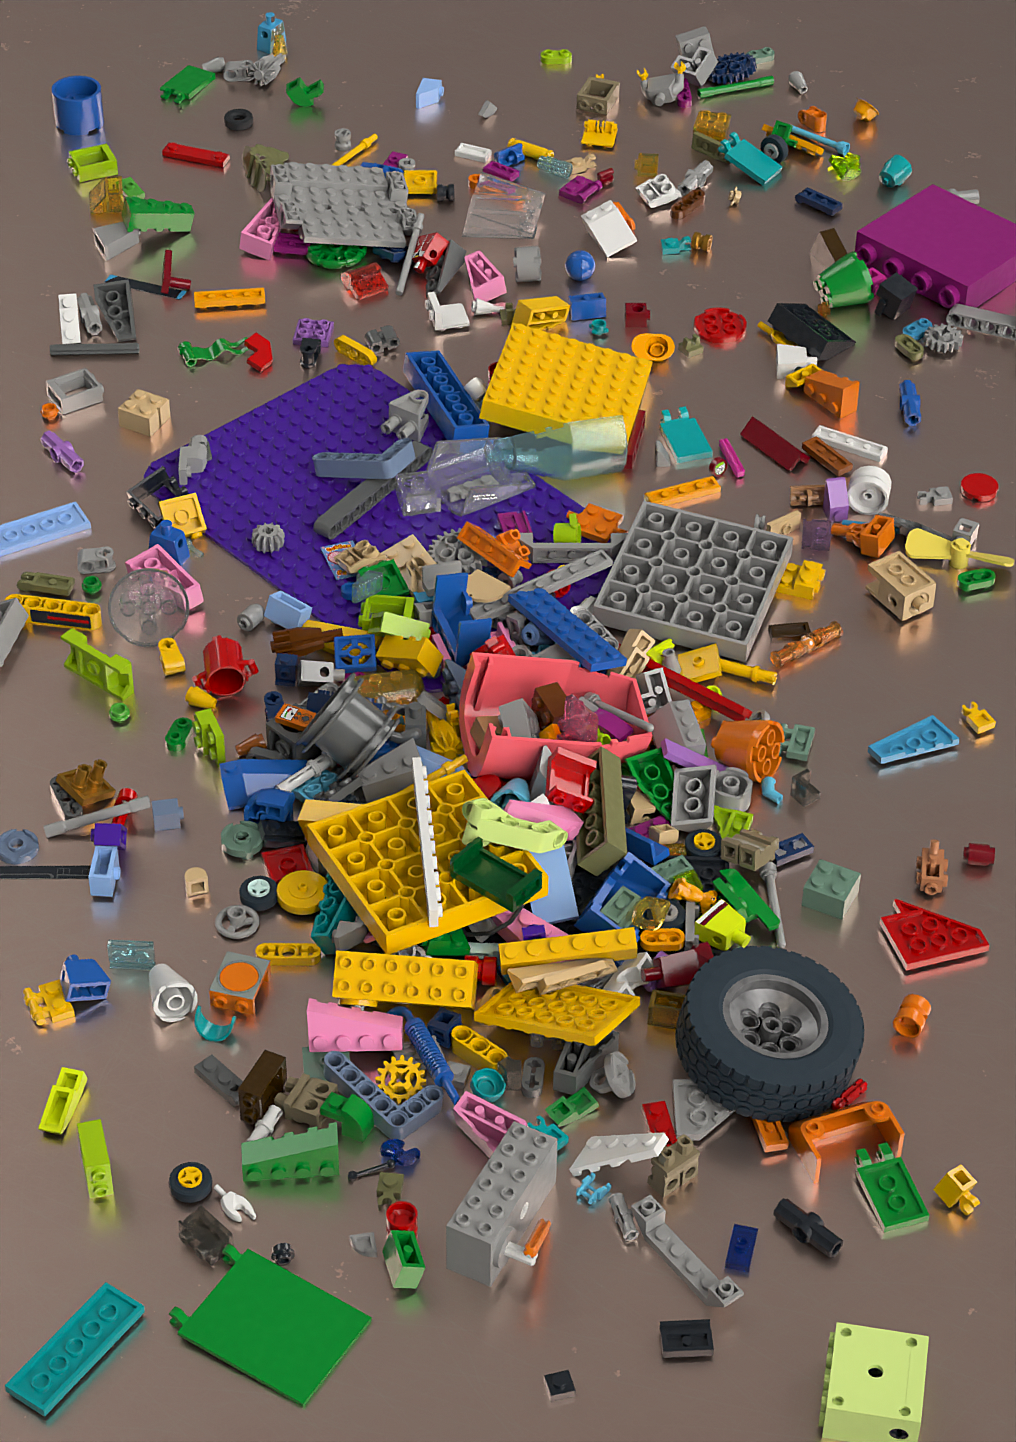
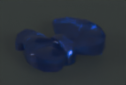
M399 1139L385 1141L380 1147V1154L382 1156L392 1157L400 1166L412 1165L416 1159L420 1158V1150L417 1148L407 1151L403 1150L405 1142Z

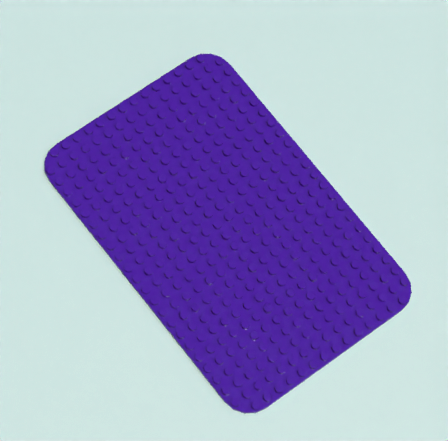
M339 364L336 368L320 374L205 434L204 436L209 441L212 460L207 461L203 472L191 473V477H188L187 485H180L179 483L180 448L153 461L144 474L145 479L164 466L169 479L174 476L180 488L185 486L189 494L196 493L207 528L205 533H203L205 536L277 590H281L312 607L311 615L320 622L362 630V627L358 626L359 615H363L361 614V604L366 601L367 594L364 595L361 590L359 598L355 600L344 599L341 596V586L347 582L358 584L356 576L336 580L320 547L352 540L356 545L362 540H368L371 546H376L377 550L381 553L413 534L428 552L429 545H433L432 540H438L437 535L444 536V531L449 534L451 529L458 532V529H462L466 521L479 526L496 538L497 535L502 533L497 520V514L517 512L518 514L524 510L533 532V543H554L553 530L555 523H570V519L566 518L569 510L579 514L585 509L489 443L477 447H451L426 408L424 414L429 415V423L419 442L431 447L433 454L424 466L411 475L413 478L408 479L413 482V485L410 487L405 486V484H411L405 480L333 540L315 533L313 530L315 521L367 478L318 477L312 457L322 452L382 454L396 441L400 440L395 432L390 434L383 433L381 425L389 419V403L411 391L383 372L373 368L372 365ZM419 475L422 476L424 479L423 484L416 485L415 481L421 478L418 477L415 479V477ZM485 475H491L500 485L499 490L468 501L460 499L450 503L447 499V489ZM164 486L151 494L159 501L176 498ZM264 522L266 524L273 522V525H280L285 535L283 547L279 551L274 550L272 553L257 551L256 547H253L252 544L253 529L257 528V525H264ZM581 536V543H600ZM528 560L532 564L529 569L522 566L519 568L523 576V581L519 585L569 563H532ZM487 561V566H495ZM612 566L572 583L569 592L561 598H556V600L570 611L572 607L579 606L585 598L590 596L597 598ZM491 627V632L497 631V629ZM377 658V665L404 685L422 692H443L442 684H445L442 671L438 678L429 679L420 677L410 671L409 673H404L397 668L387 669L381 665V661Z

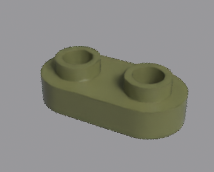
M906 334L896 336L895 347L911 360H918L923 357L924 347L914 338Z

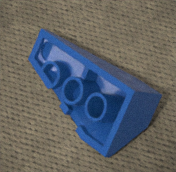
M238 759L221 763V779L229 811L245 807L251 796L260 789L275 788L276 785L304 768L307 760Z

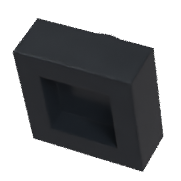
M569 1370L544 1375V1383L551 1402L576 1396V1390Z

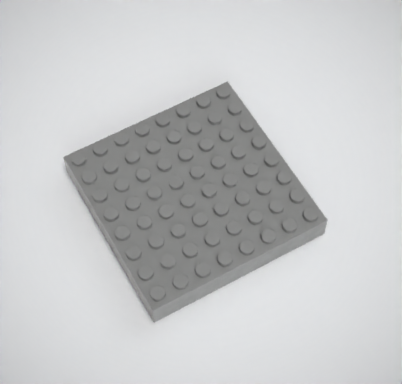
M643 501L593 605V615L604 626L623 631L642 629L654 639L665 641L670 638L674 644L693 649L716 643L720 656L746 662L792 555L793 537Z

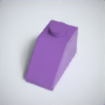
M845 477L826 479L823 511L829 523L842 522L848 519L849 502Z

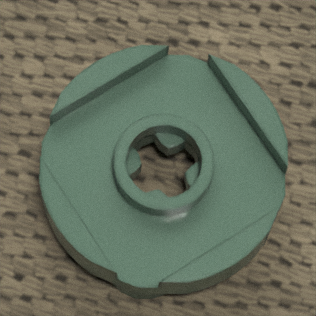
M240 821V824L234 826L233 823L228 824L221 832L222 851L235 857L249 860L264 845L258 824L251 821Z

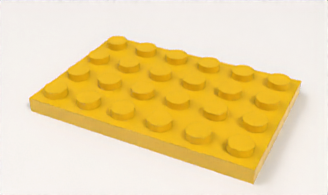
M510 982L474 1012V1021L488 1026L496 1025L508 1030L515 1029L527 1034L535 1033L544 1035L547 1038L555 1037L564 1039L567 1042L575 1041L584 1043L587 1046H595L640 1006V997L581 985L569 986L540 995L537 987L516 993L512 982Z

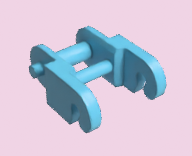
M593 1172L590 1176L587 1175L582 1180L581 1186L576 1189V1196L583 1195L588 1199V1204L596 1202V1199L600 1201L611 1189L610 1183H607L602 1188L599 1187L597 1190L590 1186L596 1176ZM590 1189L594 1193L590 1195L586 1192V1190Z

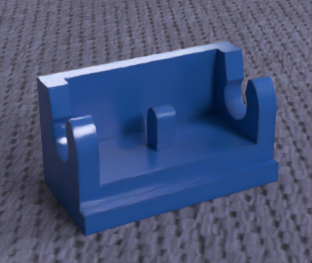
M602 292L568 296L569 314H571L572 321L606 317V298Z

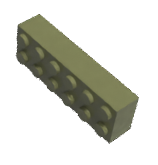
M602 746L587 757L597 761L596 769L590 774L588 797L593 799V804L584 814L574 811L584 822L576 836L577 865L595 876L607 870L627 854L621 761L618 756Z

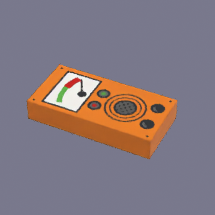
M284 703L275 716V722L304 731L317 713Z

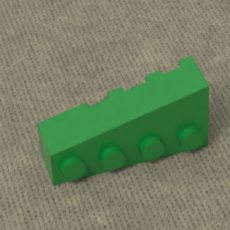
M135 196L125 197L121 213L127 232H133V229H139L140 232H147V229H154L156 232H162L164 229H168L170 232L191 231L195 215L192 205L188 203L163 202L151 198L147 200Z
M337 1122L329 1123V1127L318 1130L317 1126L307 1128L308 1132L297 1135L294 1132H288L278 1139L270 1136L241 1143L243 1181L340 1175Z

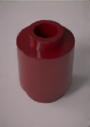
M969 843L968 847H964L963 860H967L969 865H994L995 847H990L988 844Z

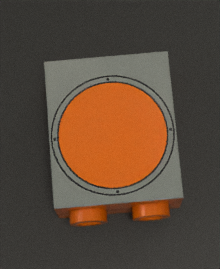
M227 951L209 989L210 1006L254 1015V999L262 981L269 982L271 977L270 960Z

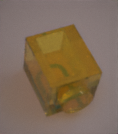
M639 153L634 170H638L637 176L656 177L659 154Z

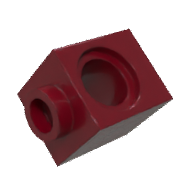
M625 303V328L647 327V320H650V310H647L646 303Z

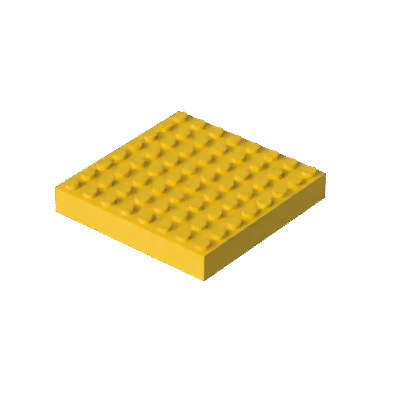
M513 323L484 396L479 418L623 459L653 362L645 358L631 356L627 353L616 352L609 348L598 347L591 343L580 342L573 338L562 337L559 334H552L541 329Z
M465 769L428 782V794H425L430 796V808L427 810H431L432 823L429 825H433L434 839H430V841L435 840V854H432V856L437 857V869L434 872L438 871L439 885H436V887H440L441 901L437 902L442 903L443 917H438V927H429L414 787L307 824L308 845L385 954L390 955L508 911L450 876L451 858L466 847L462 843V838L468 821L463 816L462 806L467 801L487 798ZM493 842L483 847L527 874L535 868L542 872V889L524 904L548 896V875L529 851Z

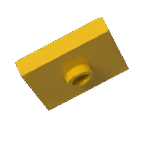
M404 170V178L409 190L408 194H437L436 170Z
M716 643L678 654V662L682 669L680 675L696 683L722 675L719 650Z

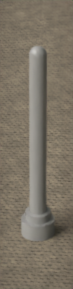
M587 692L583 696L597 707L616 715L632 725L648 732L654 730V726L651 723L602 702L599 695L593 692Z
M768 862L759 868L760 877L766 881L770 909L780 919V925L774 931L777 947L783 949L786 946L774 881L778 873L776 865Z

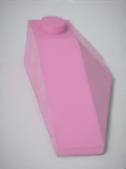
M509 800L504 808V811L514 818L535 823L552 821L568 833L567 841L574 840L584 823L571 809L564 806Z

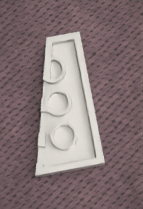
M664 1132L593 1136L586 1142L585 1147L569 1170L575 1177L581 1175L582 1170L589 1169L590 1172L600 1170V1166L610 1164L611 1167H616L628 1159L633 1163L657 1157L669 1139Z

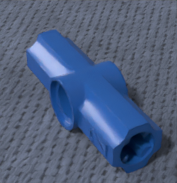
M904 380V382L899 384L900 411H903L904 420L909 426H916L921 422L920 395H917L916 386L911 380Z

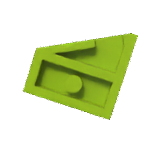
M714 805V821L718 835L722 839L725 837L732 838L735 834H740L742 829L749 830L754 814Z

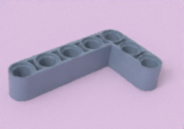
M410 438L396 441L382 454L322 452L312 457L318 477L367 479L393 478L416 458L412 439Z
M330 1051L324 1057V1077L329 1082L337 1084L338 1091L346 1098L354 1094L364 1100L373 1112L374 1125L393 1141L405 1139L442 1110L444 1093L438 1085L426 1086L398 1106L341 1052Z

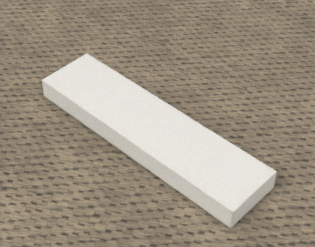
M821 425L812 434V438L817 436L831 447L877 462H881L888 450L886 446Z

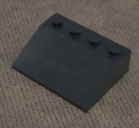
M777 303L767 321L774 330L782 332L787 340L795 342L797 346L805 347L810 357H817V361L828 360L856 343L851 337L807 304Z

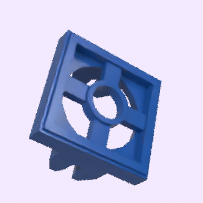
M375 634L334 637L335 669H345V673L377 671ZM358 643L364 644L368 648L362 649V647L359 646ZM352 644L347 650H342L345 646ZM352 649H359L361 651L358 656L349 654ZM370 655L367 662L359 664V659L362 656ZM341 657H349L352 660V665L345 664Z

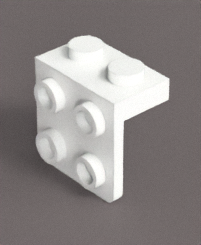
M428 292V300H425L426 311L429 312V319L432 321L435 330L469 326V319L463 304L457 303L440 306L435 292Z

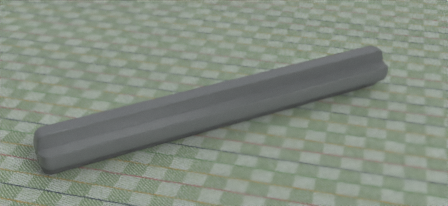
M139 343L50 345L51 355L138 354L140 350Z

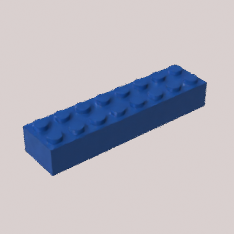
M439 350L406 352L403 373L414 390H424L428 393L426 408L451 447L461 448L463 446L477 447L479 445H487L490 425L487 420L479 418L480 410L464 389V386Z

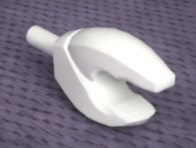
M218 1184L214 1186V1190L222 1197L220 1201L222 1209L230 1219L236 1222L242 1221L240 1214L236 1211L239 1209L243 1210L253 1220L256 1219V1213L246 1198L232 1191L226 1193Z

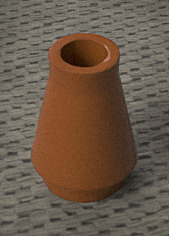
M255 733L240 744L235 745L238 757L246 756L252 747L267 749L262 733L258 735Z

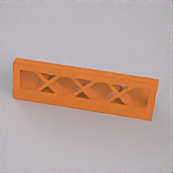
M466 521L457 536V539L510 577L514 578L520 566L529 569L532 565L485 530Z

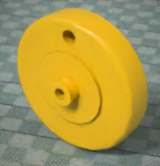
M301 870L289 873L277 885V901L284 910L293 914L308 915L320 910L318 906L325 895L323 887L328 882L322 875L313 871Z

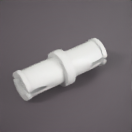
M270 1105L263 1118L255 1124V1130L246 1142L270 1136L274 1131V1125L283 1115V1112L280 1111L281 1109L275 1105Z

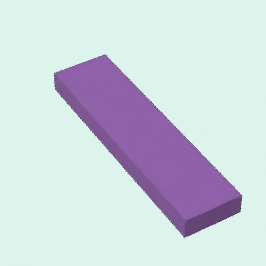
M666 738L661 742L664 758L683 767L716 765L719 772L725 771L727 768L723 764Z

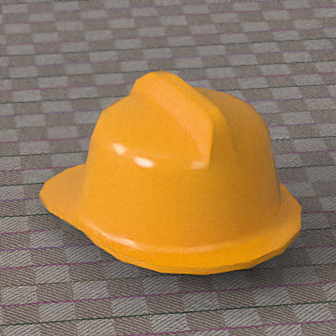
M856 98L857 102L853 111L857 115V120L869 122L876 115H879V112L871 104Z
M645 333L633 339L631 348L638 358L662 362L671 357L674 353L675 345L671 337L667 335Z

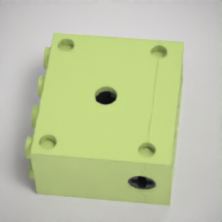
M837 1322L835 1332H830L818 1423L819 1427H823L822 1438L847 1442H918L922 1418L929 1336Z

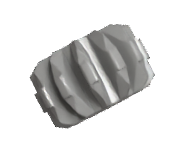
M264 522V525H257V528L253 529L252 544L253 547H256L257 551L272 553L274 550L279 551L284 545L285 535L280 525H273V522L270 524Z

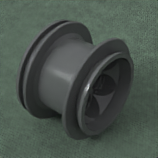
M354 672L328 699L295 742L297 746L300 743L304 745L302 753H305L314 744L338 763L342 768L336 776V781L340 780L347 772L350 773L351 779L355 778L379 751L400 722L399 719L392 720V717L398 710V706H394L385 714L358 692L364 678H360L358 681L355 680L356 674Z

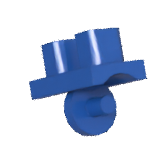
M522 143L515 144L493 154L495 162L506 166L525 160L522 152Z

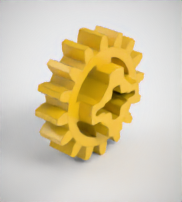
M401 1055L400 1060L397 1061L392 1056L390 1064L384 1061V1069L378 1068L377 1071L380 1076L375 1077V1082L379 1084L377 1086L393 1101H396L398 1106L423 1089L422 1086L426 1085V1079L423 1078L425 1070H420L421 1064L419 1062L413 1064L412 1057L405 1061L404 1055ZM387 1075H389L391 1081H389L388 1085L386 1086L385 1080ZM416 1076V1085L413 1087L411 1081ZM397 1079H400L401 1081L405 1079V1083H397Z

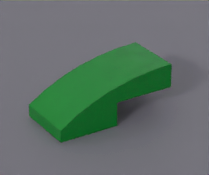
M583 1087L568 1099L562 1096L548 1106L545 1112L558 1127H561L591 1113L599 1107V1104L589 1091Z

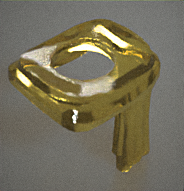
M650 896L644 897L633 911V925L644 930H658L669 912L670 901ZM651 908L653 920L644 919V911Z

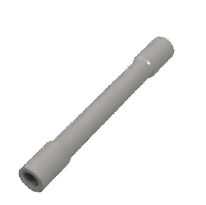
M147 795L86 815L44 825L46 837L49 838L120 815L152 808Z

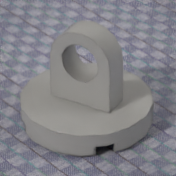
M618 1051L607 1054L604 1059V1067L592 1074L590 1086L601 1094L613 1090L620 1098L631 1096L630 1094H633L635 1091V1077L632 1069L628 1070V1059ZM606 1077L604 1083L598 1085L600 1079Z

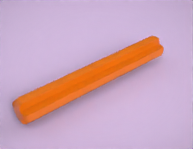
M542 1218L537 1222L525 1244L523 1251L525 1256L530 1255L533 1258L537 1255L551 1226L549 1220L545 1222Z

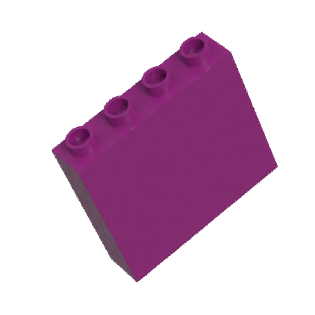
M934 184L864 226L856 234V257L860 261L863 260L867 268L873 267L887 278L897 272L918 288L916 293L949 309L955 304L977 308L1016 282V224Z

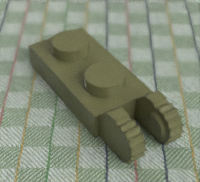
M698 131L693 133L692 149L715 160L729 163L724 158L725 154H721L718 151V148L722 145L719 141Z
M23 572L21 580L17 582L16 586L25 592L31 590L69 596L75 585V578L40 572Z

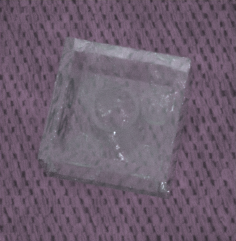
M433 470L398 474L395 476L396 496L403 516L441 511V492Z

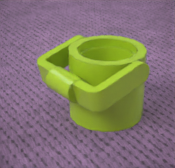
M576 513L569 514L570 523H555L553 530L554 543H581V526L578 523Z

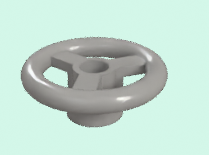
M232 905L218 913L215 919V926L218 932L227 938L242 939L252 935L257 930L260 920L258 914L252 908L245 905ZM226 915L230 920V926L227 930L222 926V919ZM243 925H251L245 931L235 932L237 928Z

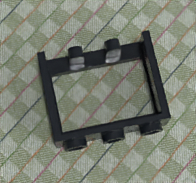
M164 466L126 491L129 497L127 501L131 508L137 509L143 519L147 518L154 529L163 521L162 516L157 517L141 501L163 486L175 497L189 494L185 486L179 487L174 476L169 479Z

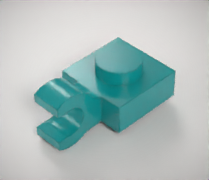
M685 236L680 241H678V238L661 239L663 255L678 254L680 250L690 251V244L686 245L685 243H690L691 238Z

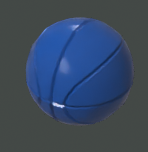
M583 250L571 253L565 263L568 276L576 281L589 279L596 267L592 255Z

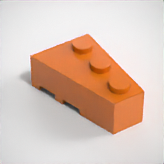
M820 370L805 377L804 393L841 419L857 411L860 381H850L847 377L840 378L837 377V374Z

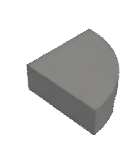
M486 100L479 115L490 117L498 108Z
M374 1232L349 1235L351 1246L356 1252L367 1257H377Z

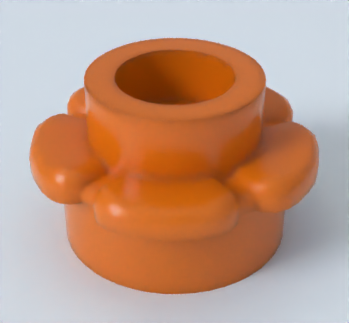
M46 403L42 406L40 413L42 417L50 420L58 415L59 410L55 404Z

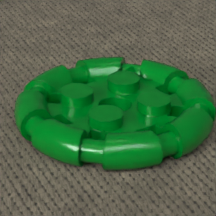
M311 243L306 256L314 265H322L326 269H341L344 266L348 268L358 264L365 257L367 247Z

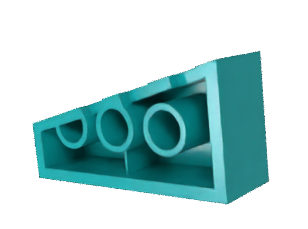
M328 872L326 876L328 884H325L323 887L324 899L320 901L318 906L320 914L315 918L311 933L312 940L320 947L324 955L336 954L335 943H332V933L334 929L337 930L339 921L355 922L358 915Z

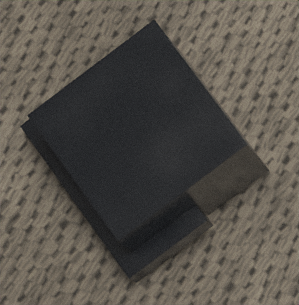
M896 272L879 285L876 295L881 299L874 313L878 316L884 313L892 320H895L910 309L918 288Z

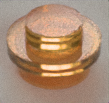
M822 302V304H818V313L825 319L830 315V306L826 305V302Z

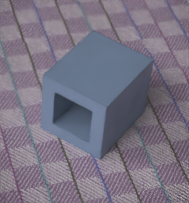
M177 798L151 801L155 831L181 828L180 820L184 819L183 806L178 807Z

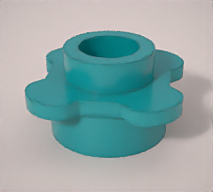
M595 319L589 324L592 334L602 335L609 332V329L606 328V322L602 319Z

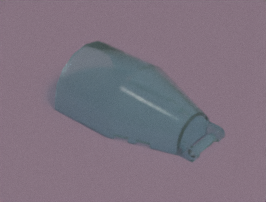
M623 415L568 422L563 424L564 428L552 430V427H548L546 432L534 434V431L500 438L497 440L495 448L488 453L487 458L490 462L503 461L509 470L563 481L618 473L623 470L627 458V434Z

